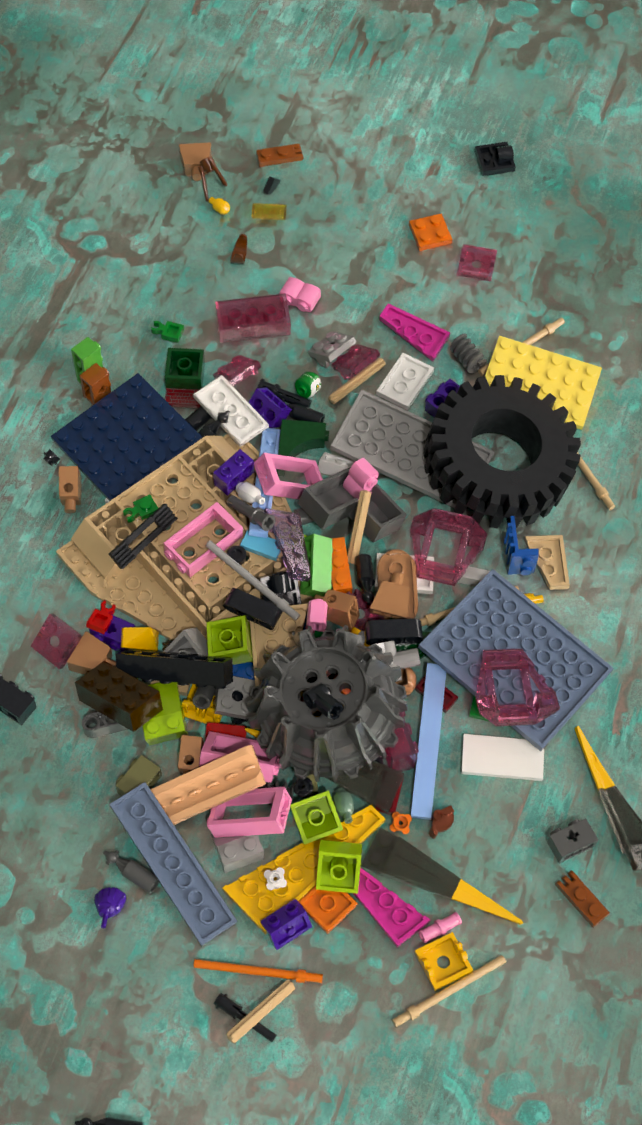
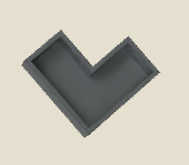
M350 468L303 490L298 504L321 529L327 528L347 517H350L353 521L355 519L358 499H354L343 488V483L349 475ZM378 484L371 490L372 495L364 527V533L373 543L400 530L407 516Z

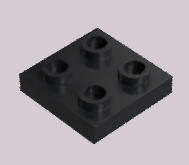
M508 142L475 146V154L482 176L515 171L513 147L508 145Z
M292 568L257 577L261 583L278 597L284 598L289 602V606L302 604L296 569ZM260 592L262 600L275 605L271 600H269L265 595H263Z

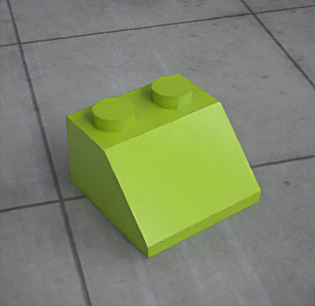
M245 615L206 622L208 656L232 658L233 665L253 661L251 629Z
M329 790L290 805L304 845L343 830Z
M320 840L316 890L358 894L362 844Z

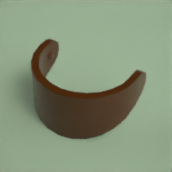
M245 234L239 235L230 263H245L247 252V236Z

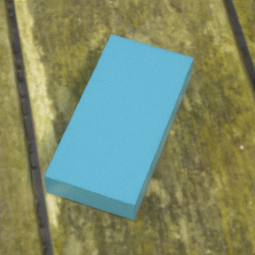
M247 530L240 546L246 551L276 561L284 546V542L270 537L248 536L249 530Z

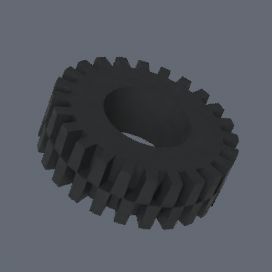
M495 375L490 386L486 377L482 376L476 379L473 387L467 381L460 385L457 393L452 390L447 395L445 402H441L427 435V442L423 452V457H427L424 465L426 474L433 473L430 480L433 490L443 487L440 496L441 501L446 505L456 498L458 501L454 512L462 516L467 508L474 510L471 522L478 525L484 515H489L490 528H499L504 518H506L507 523H511L510 516H514L516 528L522 519H524L526 525L535 523L539 514L543 518L546 517L553 506L556 507L559 504L580 462L581 455L577 454L581 446L580 438L573 437L577 430L574 421L564 423L569 413L568 410L562 406L553 411L552 408L556 397L549 393L543 400L539 399L537 395L541 387L534 383L528 392L521 390L523 382L521 378L514 377L510 387H505L504 375ZM484 433L507 435L522 445L529 456L531 466L518 471H504L492 467L477 454L472 439Z

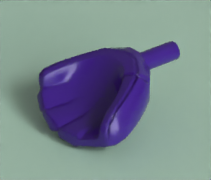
M107 887L101 889L94 896L97 912L103 917L101 928H106L108 918L120 913L126 903V894L118 888Z

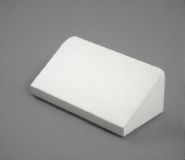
M324 452L319 460L318 468L320 473L332 476L350 468L356 461Z
M459 564L455 582L476 586L490 571Z

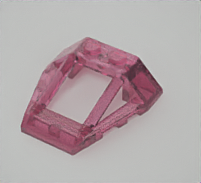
M433 508L415 516L410 528V538L412 539V551L414 552L417 578L455 586L465 574L470 564H473L476 560L477 555L484 550L487 538L485 530L471 516ZM435 528L462 534L454 566L427 560ZM420 535L425 536L421 550ZM466 547H472V549L470 550V552L464 560Z
M523 649L483 651L475 699L479 714L495 726L535 725L557 712L560 706L555 691L552 687L549 688L545 683L546 679L542 674H538L534 668L535 665ZM520 669L526 704L499 705L492 670ZM529 674L541 692L535 693L534 699ZM486 686H487L488 695H485Z

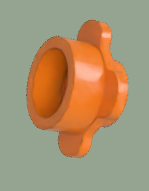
M394 812L392 814L393 821L389 827L392 832H402L404 835L408 834L412 817L409 814L405 815Z

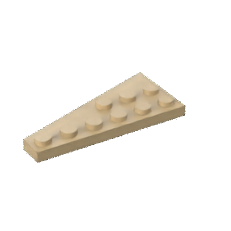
M308 603L291 605L290 607L298 612L300 617L295 621L288 614L282 612L273 630L250 621L254 669H261L264 666V654H271L282 645L288 648L295 645L291 632L296 634L303 631ZM254 673L256 687L259 686V684L261 685L262 681H260Z

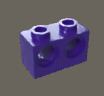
M451 379L441 383L435 393L427 396L425 411L432 417H435L439 407L437 405H440L441 402L444 403L447 395L452 390L457 393L460 386Z
M267 387L256 388L248 402L269 424V428L281 427L282 419L286 420L292 410Z
M241 449L238 450L213 472L214 485L228 496L236 489L238 483L244 482L254 473V460Z

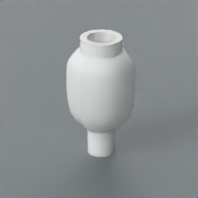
M240 482L236 486V492L240 499L248 503L257 502L260 505L265 503V498L261 496L260 489L249 482Z

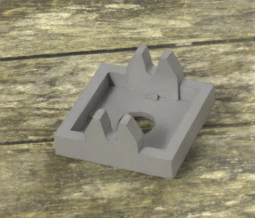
M333 331L328 333L323 340L315 343L308 350L310 357L316 358L321 367L325 366V368H328L330 362L347 349L350 351L356 340L354 336Z
M233 676V682L228 684L226 688L216 689L214 694L216 697L213 702L215 705L214 714L246 720L254 717L256 713L249 712L246 703L252 700L250 693L251 688L255 687V680ZM234 691L242 693L243 699L241 701H235L232 698Z

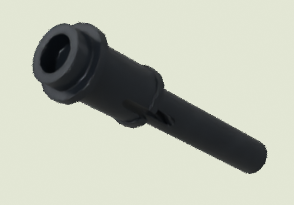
M220 993L214 1002L216 1009L220 1008L233 1017V1019L238 1018L242 1020L247 1015V1013L242 1011L243 1007L229 999L227 994ZM259 1022L252 1028L271 1042L277 1036Z

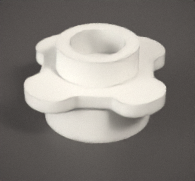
M278 867L276 870H266L264 872L268 890L286 887L287 881L284 879L285 871L283 868Z

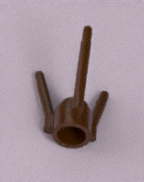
M212 156L201 160V166L198 167L201 173L206 201H209L205 171L207 174L215 171L224 186L228 185L216 167Z

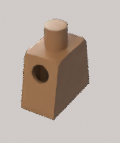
M211 142L179 144L180 159L185 175L192 176V179L195 181L201 180V173L198 167L201 166V160L212 156Z
M59 466L60 501L64 505L65 513H75L76 505H81L82 478L78 466Z
M393 573L391 582L382 581L371 604L369 613L393 619L407 618L409 587L402 585L404 575Z
M331 589L327 590L324 597L318 594L315 595L314 599H322L327 602L328 621L341 627L346 625L350 631L352 630L360 616L356 596Z
M86 631L67 661L70 671L84 675L103 661L116 667V661L111 660L113 656L111 648Z
M181 736L178 762L180 774H186L199 768L201 750L204 745L202 737Z

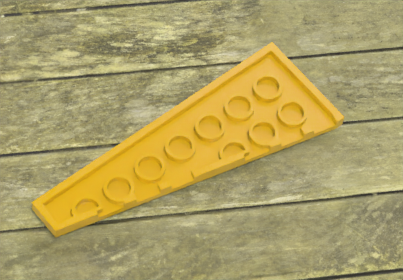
M369 805L351 815L353 819L351 823L341 822L342 831L305 845L301 843L277 856L271 862L257 867L251 873L239 877L233 883L226 884L222 891L266 934L267 931L261 925V920L294 899L299 902L316 886L320 840L362 844L386 819L372 805ZM278 867L283 868L285 871L284 879L287 881L286 887L268 890L264 872L266 870H276Z

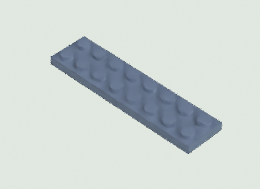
M146 782L110 804V808L201 947L237 923L236 918Z

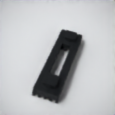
M162 504L109 553V556L120 569H124L147 545L178 519L167 504ZM153 522L156 523L158 527L133 550L129 548L128 545Z

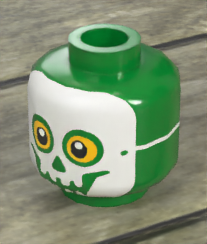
M313 372L303 373L295 382L297 393L305 398L313 397L321 389L320 377Z

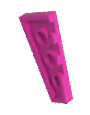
M389 303L379 317L381 322L431 361L435 360L450 337V332Z

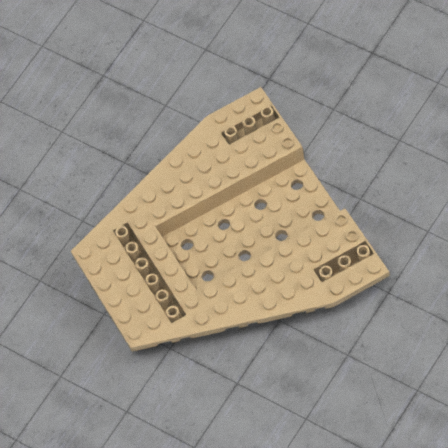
M228 434L223 437H203L84 518L72 536L71 541L56 551L57 556L91 595L102 601H107L106 603L110 606L115 604L117 610L143 625L159 631V634L169 640L174 641L183 630L198 628L207 640L206 622L238 617V615L223 607V603L232 588H237L261 599L260 591L218 556L192 577H189L186 573H181L173 560H168L165 556L164 542L218 502L243 527V537L229 548L240 546L247 530H249L250 520L245 515L227 506L228 498L232 495L239 498L238 493L235 489L227 496L214 485L213 472L240 449L252 458L254 462L259 458V452L249 441L239 447ZM255 467L254 473L251 476H249L244 482H249L254 485V483L256 482L257 475ZM171 478H176L178 480L174 484L168 482V480ZM150 494L158 508L162 504H167L178 519L170 525L171 528L160 533L124 569H120L109 556V553L146 520H141L139 516L133 522L128 523L127 517H130L131 514L124 516L123 510L133 508L134 501ZM273 496L271 514L275 516V524L269 530L268 537L280 541L278 537L284 529L287 530L291 525L299 531L300 529L296 525L286 498ZM194 503L201 505L199 509H193L191 506ZM215 519L175 549V551L190 565L209 550L206 544L210 540L217 544L230 533ZM153 522L128 545L129 548L133 550L158 527L156 523ZM217 529H223L225 533L222 535L215 534V531ZM283 546L277 560L273 561L246 551L249 559L241 566L255 578L293 568L296 569L299 590L301 589L302 555L296 559ZM188 550H191L195 553L191 557H187L184 555V553ZM211 577L219 579L217 583H210L208 580ZM300 594L302 604H307L314 599V597Z

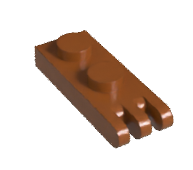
M300 144L256 150L259 167L304 159Z
M571 870L568 872V876L572 881L565 875L561 879L566 886L559 880L555 885L594 928L610 912Z

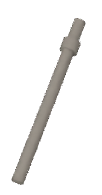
M211 540L206 544L209 550L277 605L282 612L288 614L295 621L300 617V614L289 606V602L284 598L278 597Z

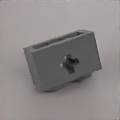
M585 818L581 821L576 819L570 822L568 827L564 829L557 828L553 830L547 843L560 864L595 847L598 838Z

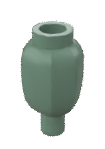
M339 788L335 791L333 803L337 814L343 817L344 822L348 824L353 821L351 815L354 812V803L350 792L345 788Z

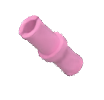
M454 912L442 920H435L434 924L420 930L418 933L423 943L426 944L439 935H446L447 931L461 925L462 921L458 913Z

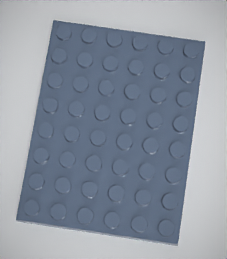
M493 569L418 646L423 653L539 751L544 749L614 669Z

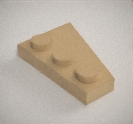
M563 535L525 536L524 541L528 549L538 548L537 566L549 590L569 589L570 584Z

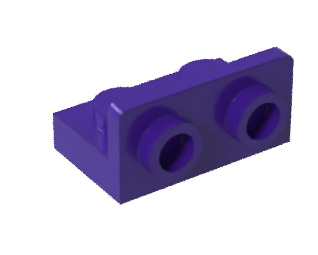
M296 899L261 920V925L267 931L276 950L312 928L306 910Z

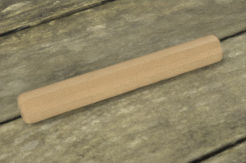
M382 358L375 360L328 397L329 401L332 404H336L382 369L386 364Z
M361 490L359 494L347 554L348 562L352 564L355 563V557L360 552L371 492L367 490Z
M290 980L283 982L226 1033L228 1040L236 1043L295 990L293 982Z

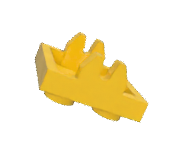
M453 932L414 952L434 991L473 972L467 953L463 951L462 943L457 941ZM445 956L449 959L450 964L447 968L438 966L437 960L439 957Z

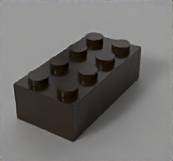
M103 661L75 682L79 701L132 732H135L163 710L158 690L106 661Z

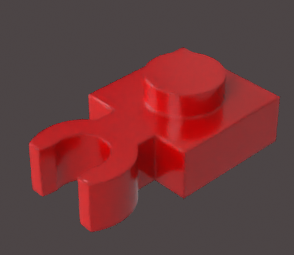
M105 600L101 603L100 610L95 609L86 624L87 628L101 634H105L113 621L112 615L116 609L115 604H113L112 608H106L107 601Z

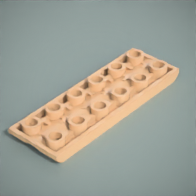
M249 745L150 790L173 825H176L261 787L266 782L253 745Z

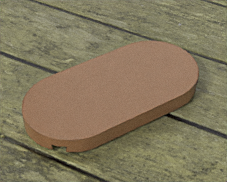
M390 550L378 561V589L382 581L391 582L393 573L404 575L402 585L409 587L406 619H415L418 612L415 561L403 550ZM381 616V617L383 618V620H389V619H390V618H388V617Z

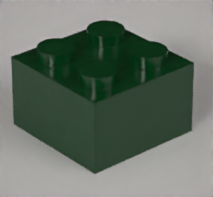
M168 348L164 377L165 387L202 389L205 367L204 349Z

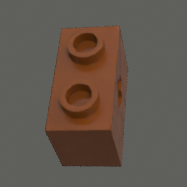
M95 363L79 375L83 396L93 405L111 393L109 372L105 367H100Z

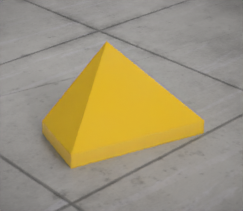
M151 627L122 628L121 648L158 651L159 631Z

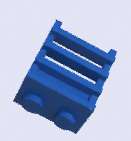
M510 516L511 523H507L503 540L504 545H506V565H509L507 574L530 575L535 572L539 557L538 548L519 549L515 518Z

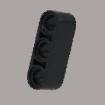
M237 588L231 589L223 603V607L238 616L245 615L247 620L269 630L274 629L282 615V610L277 606Z
M419 619L371 620L364 624L367 645L395 641V645L417 644L423 641L422 623Z

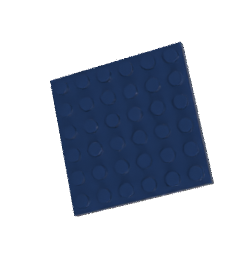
M139 373L51 435L54 443L78 466L81 472L109 501L203 438Z

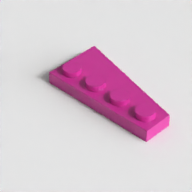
M360 867L358 894H353L398 948L426 926L430 919L416 911V908L404 902L397 894L388 890L381 882Z

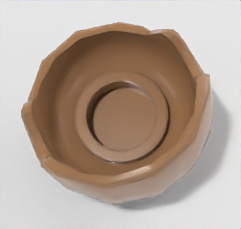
M405 668L401 669L402 681L395 683L405 686L406 695L409 696L416 687L417 677L413 669Z

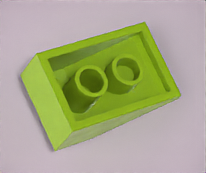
M159 682L149 685L160 692L163 707L160 713L143 725L145 740L149 746L179 739L182 735H188L177 682L161 684Z

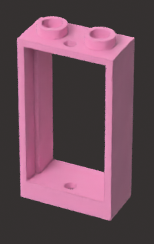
M263 453L254 462L264 495L300 499L304 488L323 480L315 460ZM276 469L304 473L308 485L280 481Z
M218 502L164 542V554L167 559L173 560L179 571L183 574L186 573L189 577H192L210 563L217 555L208 550L189 565L175 549L216 519L230 533L216 544L223 551L243 537V527Z
M209 731L201 750L199 767L245 746L253 745L265 782L272 783L274 775L278 776L280 759L277 756L269 759L266 755L267 748H261L257 740Z
M285 787L254 789L212 808L207 819V827L215 838L281 834L285 830L292 799ZM273 803L270 817L223 820L226 807Z

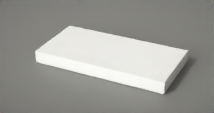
M223 375L193 394L194 399L215 421L219 412L230 411L228 423H221L220 426L239 447L269 427V424Z
M463 734L461 774L543 781L544 749L539 751L526 739Z

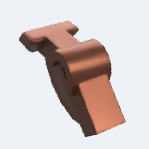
M451 805L442 810L437 809L434 811L431 817L432 825L429 830L431 838L435 839L438 832L447 831L453 824L454 809Z

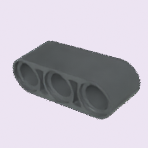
M100 712L87 714L82 719L84 733L89 738H96L129 729L117 722L107 723L110 718ZM89 724H96L94 728H87Z

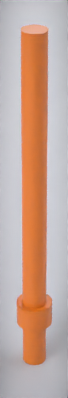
M199 959L194 960V968L292 979L298 983H305V981L322 983L323 974L308 973L302 969L292 971Z

